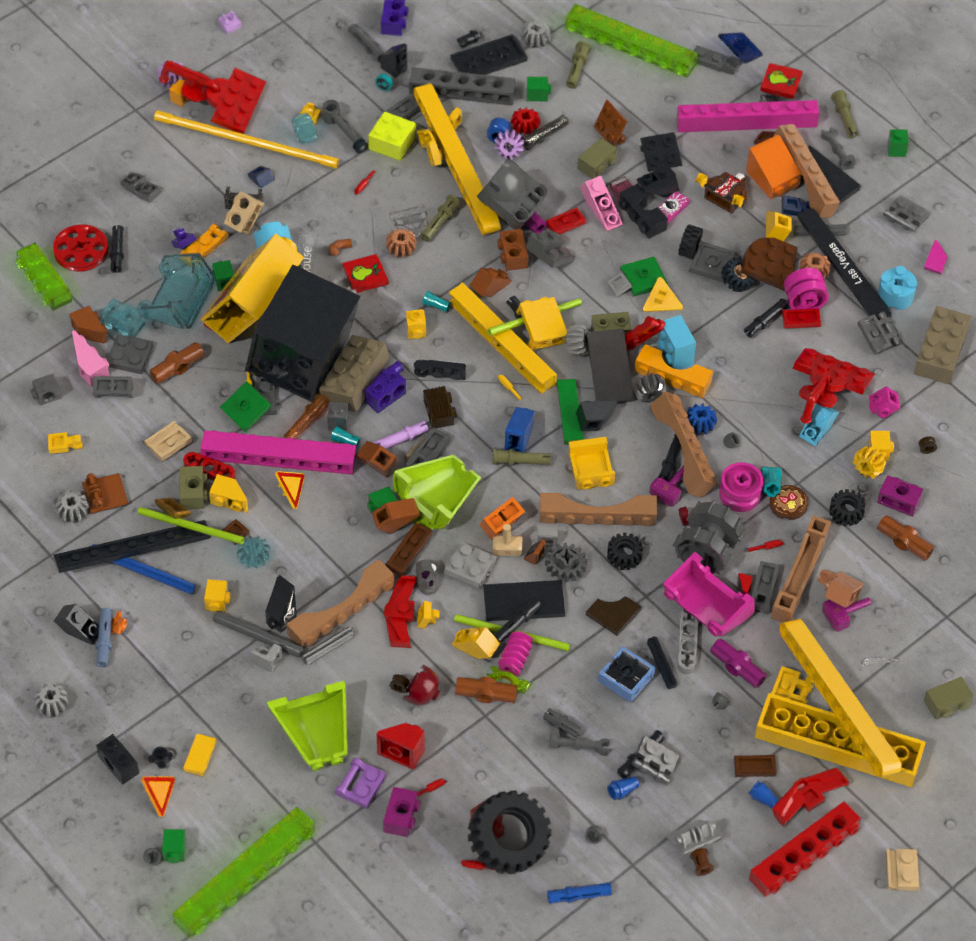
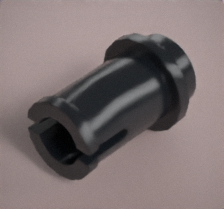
M470 30L468 34L457 38L458 43L462 42L458 45L464 48L473 42L477 43L480 35L476 30Z

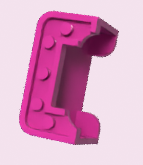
M694 552L663 583V593L668 600H674L705 625L713 636L722 637L754 614V598L747 593L742 596L740 591L738 593L734 592L710 573V568L700 563L702 557Z

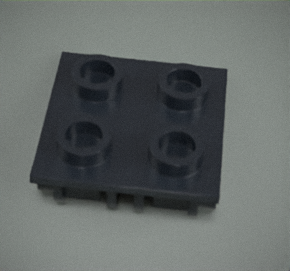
M675 132L640 138L642 144L640 145V150L644 153L648 172L658 170L660 167L667 165L670 168L682 166Z

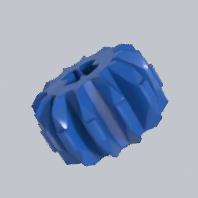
M695 403L693 407H689L687 410V418L694 428V432L697 431L698 435L701 432L707 435L708 431H713L715 424H717V416L715 410H711L710 405L705 407L703 403L701 406Z

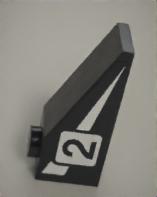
M281 575L276 579L265 611L267 625L280 633L287 628V623L297 617L295 586Z

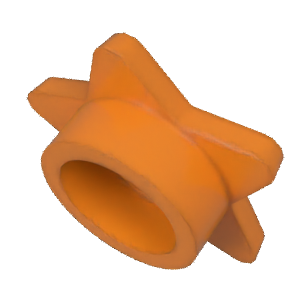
M118 611L115 617L112 618L111 634L115 632L119 635L126 628L127 621L125 618H122L121 611Z

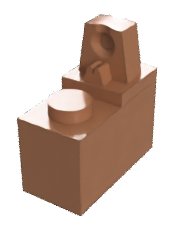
M823 569L817 579L826 586L825 590L827 592L825 597L844 608L857 601L864 586V583L841 571L835 573Z

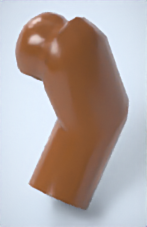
M351 239L334 241L328 246L329 255H338V249L352 248Z

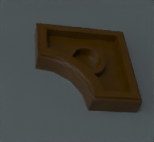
M626 596L614 602L597 599L586 611V616L618 636L640 612L641 606Z

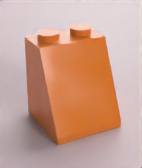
M779 134L749 148L746 172L770 199L779 197L800 185L801 172Z

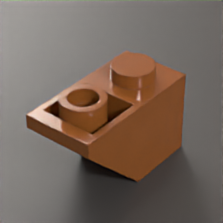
M480 268L469 286L481 296L492 297L509 285L512 280L507 277L508 274L502 269Z
M90 305L69 314L71 326L79 335H83L86 340L103 344L107 343L106 334H108V330L105 324L100 323L98 313L96 311L93 312Z
M366 441L355 455L386 478L398 463L397 457L384 447Z
M409 498L386 503L372 512V516L377 529L392 534L420 516V512L415 499Z

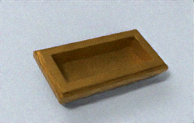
M171 497L155 500L157 507L174 519L187 518L191 514L190 510Z

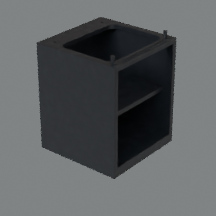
M292 264L254 330L245 371L313 402L319 392V388L349 338L361 296L302 269L301 265L296 266Z

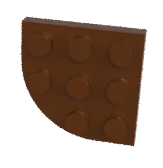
M765 237L757 239L744 252L741 273L785 291L784 281L788 275L795 271L797 247L776 238Z

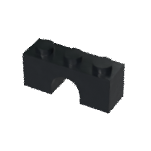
M636 184L620 192L618 203L620 208L627 212L630 220L638 225L641 233L650 239L667 230L668 218L658 207L652 210L643 209L647 207L648 195L639 184Z

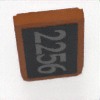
M542 539L533 544L525 555L524 560L536 565L545 553V540Z

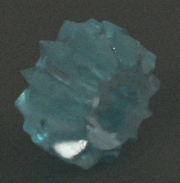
M307 113L299 114L292 119L294 132L301 144H308L316 140L317 131L311 117Z
M250 535L248 540L244 538L242 545L238 544L237 557L242 565L247 564L248 568L254 565L257 569L258 564L264 566L265 560H269L270 546L265 539L261 540L259 535L256 538Z

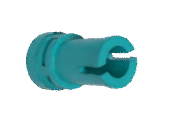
M430 291L425 293L422 300L423 305L435 307L445 313L448 312L451 305L450 301L437 297L436 294Z
M336 426L332 432L331 440L334 442L338 441V443L356 445L357 448L361 437L347 433L346 430Z

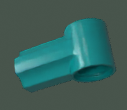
M762 466L761 474L763 476L764 492L769 497H775L781 491L782 468Z

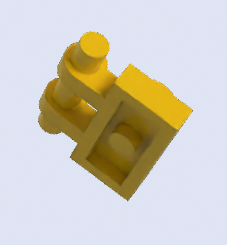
M781 666L771 693L807 704L808 693H811L813 685L809 676H806L805 681L799 679L801 672ZM795 688L801 690L799 695L793 694Z

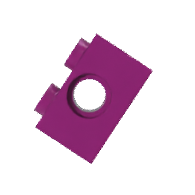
M887 475L879 491L877 503L913 517L921 501L923 489L915 484H910L899 478Z
M393 787L383 821L384 833L408 837L409 831L413 830L416 818H413L414 813H418L420 808L417 791ZM400 811H406L407 813H405V814H400V813H398V812H400Z

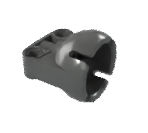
M507 159L477 197L485 206H488L504 219L512 229H519L543 202L547 195V188L545 185L534 180L514 161Z

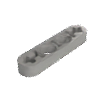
M681 607L678 670L683 674H691L696 667L698 620L692 615L691 620H687V611ZM685 627H691L693 628L694 632L688 634L685 633L683 629ZM684 644H691L693 649L687 651L682 646ZM685 657H689V667L685 666Z

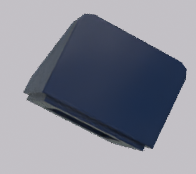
M259 166L247 174L260 188L274 181L271 169L264 166Z

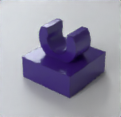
M179 227L173 231L176 239L171 242L174 248L182 249L194 242L196 238L193 233H186L184 228L180 229Z

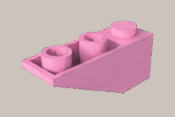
M599 176L586 181L580 187L586 203L605 230L609 231L623 225L602 177Z
M73 330L72 335L80 376L92 387L94 376H109V363L104 357L101 358L98 355L97 350L93 346L90 347L87 344L83 335H79Z

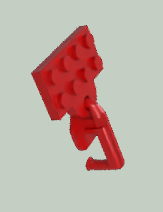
M166 61L159 77L161 83L169 81V72L185 78L181 88L182 96L196 103L207 100L212 107L216 108L210 122L244 134L266 84V81L235 67L229 80L224 78L212 80L207 75L188 69L173 61Z
M805 348L793 366L794 370L810 375L809 379L813 384L804 385L799 391V396L807 400L803 415L800 417L801 422L805 424L811 422L814 404L827 408L834 407L838 397L833 392L848 389L863 395L872 382L875 373L870 372L866 368L853 366L849 362L837 360L831 355L818 353L815 349Z

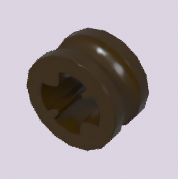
M928 436L919 440L918 444L921 453L930 454L936 451L937 445L934 437Z
M395 674L389 686L396 692L405 693L410 681L403 675Z

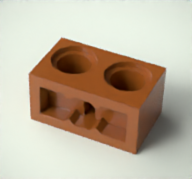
M522 229L500 231V239H497L498 250H502L500 258L501 263L505 264L506 271L528 268V253L525 248Z

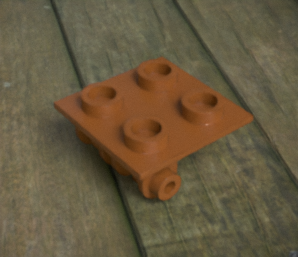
M606 99L593 127L613 146H616L617 143L623 144L626 141L625 135L622 132L627 121L611 102Z
M89 473L86 476V481L82 482L91 514L129 504L119 473L97 478L93 473Z

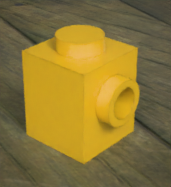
M870 431L869 447L873 446L875 450H879L880 454L885 455L884 460H889L890 453L894 452V442H890V431Z
M207 579L204 596L205 610L212 612L225 611L226 604H230L231 596L230 592H228L227 581Z

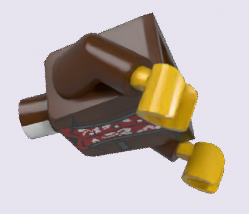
M724 172L720 176L708 178L703 173L697 175L695 182H699L701 187L705 186L704 198L725 211L733 214L737 206L741 208L747 204L746 184L744 182L746 179L742 173H737L733 176Z

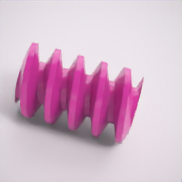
M512 632L498 661L499 668L510 676L519 677L521 674L520 670L524 668L523 664L527 661L526 657L529 656V651L532 650L530 643L533 642V639L526 633Z

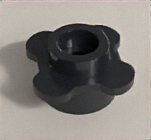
M159 746L153 750L152 755L148 759L150 763H155L158 765V768L163 769L166 767V763L173 759V754L168 752L166 748Z

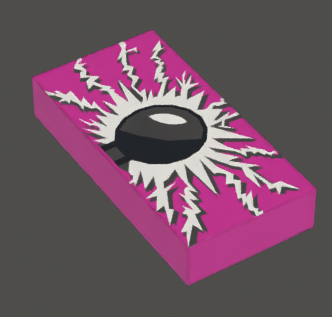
M675 192L658 208L668 218L669 223L690 204V199L679 192Z

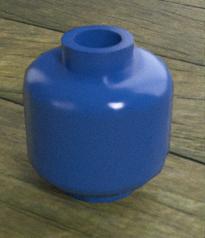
M503 118L493 119L487 129L488 139L496 143L495 138H499L500 132L505 135V130L508 129L510 134L511 126L509 122Z

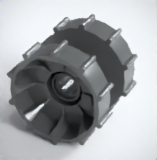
M698 501L696 507L691 510L686 519L689 522L690 528L684 527L682 533L678 534L673 547L676 549V557L680 558L683 562L696 552L702 557L700 563L705 567L708 566L710 573H718L720 575L724 567L727 568L732 558L729 548H735L737 542L741 541L746 529H743L742 518H739L731 511L730 507H725L714 501L703 503Z

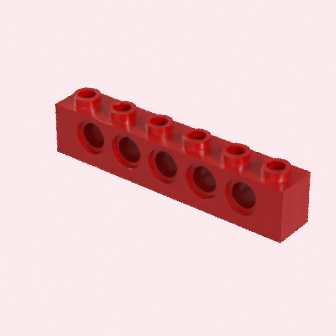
M843 801L752 868L749 880L765 897L771 893H777L785 882L793 881L797 877V873L809 869L816 859L824 858L832 847L837 848L847 836L855 835L860 829L861 818ZM818 837H823L826 840H820ZM804 848L809 849L810 852H805V851L802 850V849H804ZM787 860H792L795 863H788ZM771 872H778L779 875H773Z

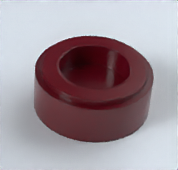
M684 506L679 508L678 512L682 526L685 527L689 525V522L686 520L689 513L687 507Z

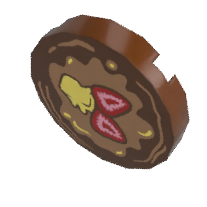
M793 485L781 486L780 493L775 497H770V509L781 519H798L805 514L808 507V497L805 492Z

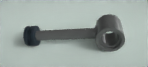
M332 99L326 100L322 104L323 121L327 124L336 123L354 143L353 149L358 154L363 153L368 148V143L363 138L359 139L341 119L339 103Z

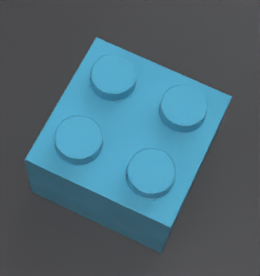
M679 315L663 320L665 327L658 333L659 340L657 341V346L663 352L666 364L678 370L694 365L696 341L683 317Z

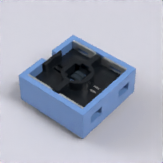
M622 647L613 657V662H608L600 671L598 682L631 703L654 677L655 667L625 647Z

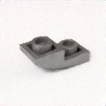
M132 171L120 182L129 192L147 202H151L161 192L160 186L147 182L143 175Z

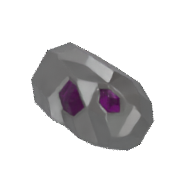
M431 559L421 560L416 563L418 589L425 595H431L435 592L438 584L436 562Z

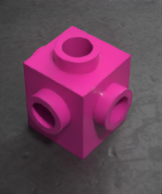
M887 386L869 396L870 411L882 419L900 409L898 393Z

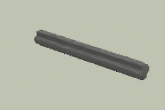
M216 611L213 616L214 622L267 645L273 646V644L281 647V651L295 657H301L303 653L302 646L221 611Z

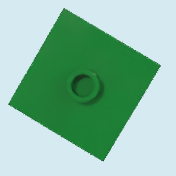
M654 256L620 266V271H622L632 285L630 290L633 296L651 292L659 277H662L668 285Z
M247 381L220 406L245 433L272 407Z

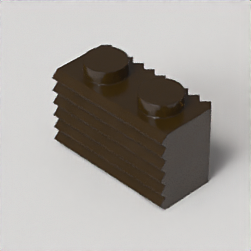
M445 386L423 390V401L431 428L454 425V418H457L455 407H451L452 396L450 392L446 391Z

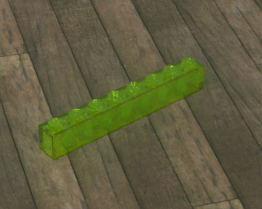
M574 4L566 15L565 29L688 78L697 64V52L578 4Z
M295 807L172 913L174 923L190 939L195 935L201 934L211 921H216L227 907H232L242 894H247L257 881L263 880L272 868L278 867L287 855L293 854L299 848L302 842L311 839L315 832L314 821L299 807Z

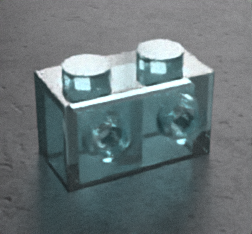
M112 299L101 312L102 324H105L107 329H112L122 335L136 337L145 325L144 312L115 299Z

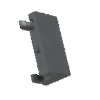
M94 376V398H99V395H128V398H133L132 390L134 385L132 377Z

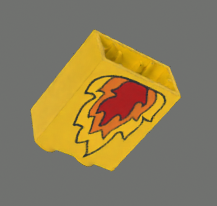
M274 234L245 259L200 320L227 343H230L255 323L270 304L292 264L298 266L304 259L297 252L295 243L287 237H280L278 234Z

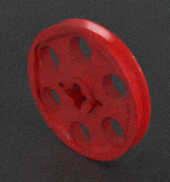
M78 224L67 227L54 239V257L58 264L65 269L77 272L91 270L99 266L107 257V238L100 229L91 225ZM71 233L77 234L75 238L68 237ZM90 233H93V234L96 235V236L93 237V238H87V237H86V236H87L88 234H90ZM61 245L67 246V248L64 250L58 249V247ZM96 246L104 247L102 250L94 249ZM71 257L75 259L73 262L65 261L67 258ZM92 258L93 261L86 263L84 259Z

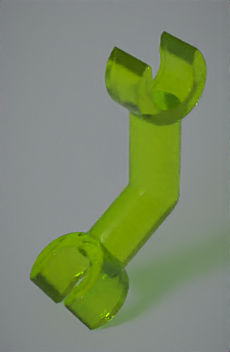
M496 666L490 667L494 672L493 674H486L487 677L495 680L499 678L507 679L512 684L518 685L517 690L523 694L531 686L527 680L519 679L509 671L498 670Z

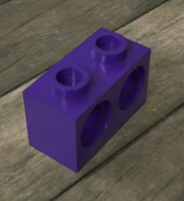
M384 0L381 19L382 35L402 36V30L406 29V19L404 18L408 17V6H405V0Z
M392 369L365 389L366 403L374 411L380 413L406 394V380Z

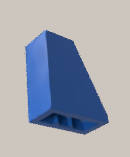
M520 407L515 408L505 430V450L513 448L516 452H525L534 424V410Z

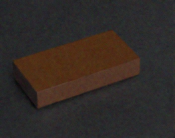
M775 755L734 756L735 777H776Z

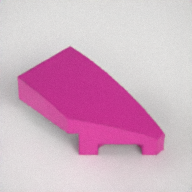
M935 240L924 269L942 274L947 255L938 240Z

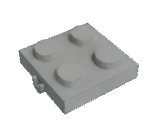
M461 542L444 568V574L480 588L485 578H489L497 556Z

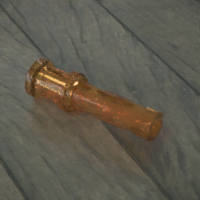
M317 393L310 405L305 406V412L284 434V438L296 439L313 419H317L320 416V412L328 407L329 401L327 398Z

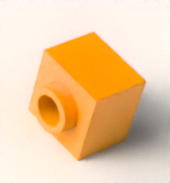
M182 79L172 84L169 89L170 101L180 107L189 100L181 94V88L184 83Z

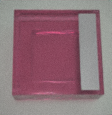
M626 177L610 183V188L618 199L621 191L632 186Z

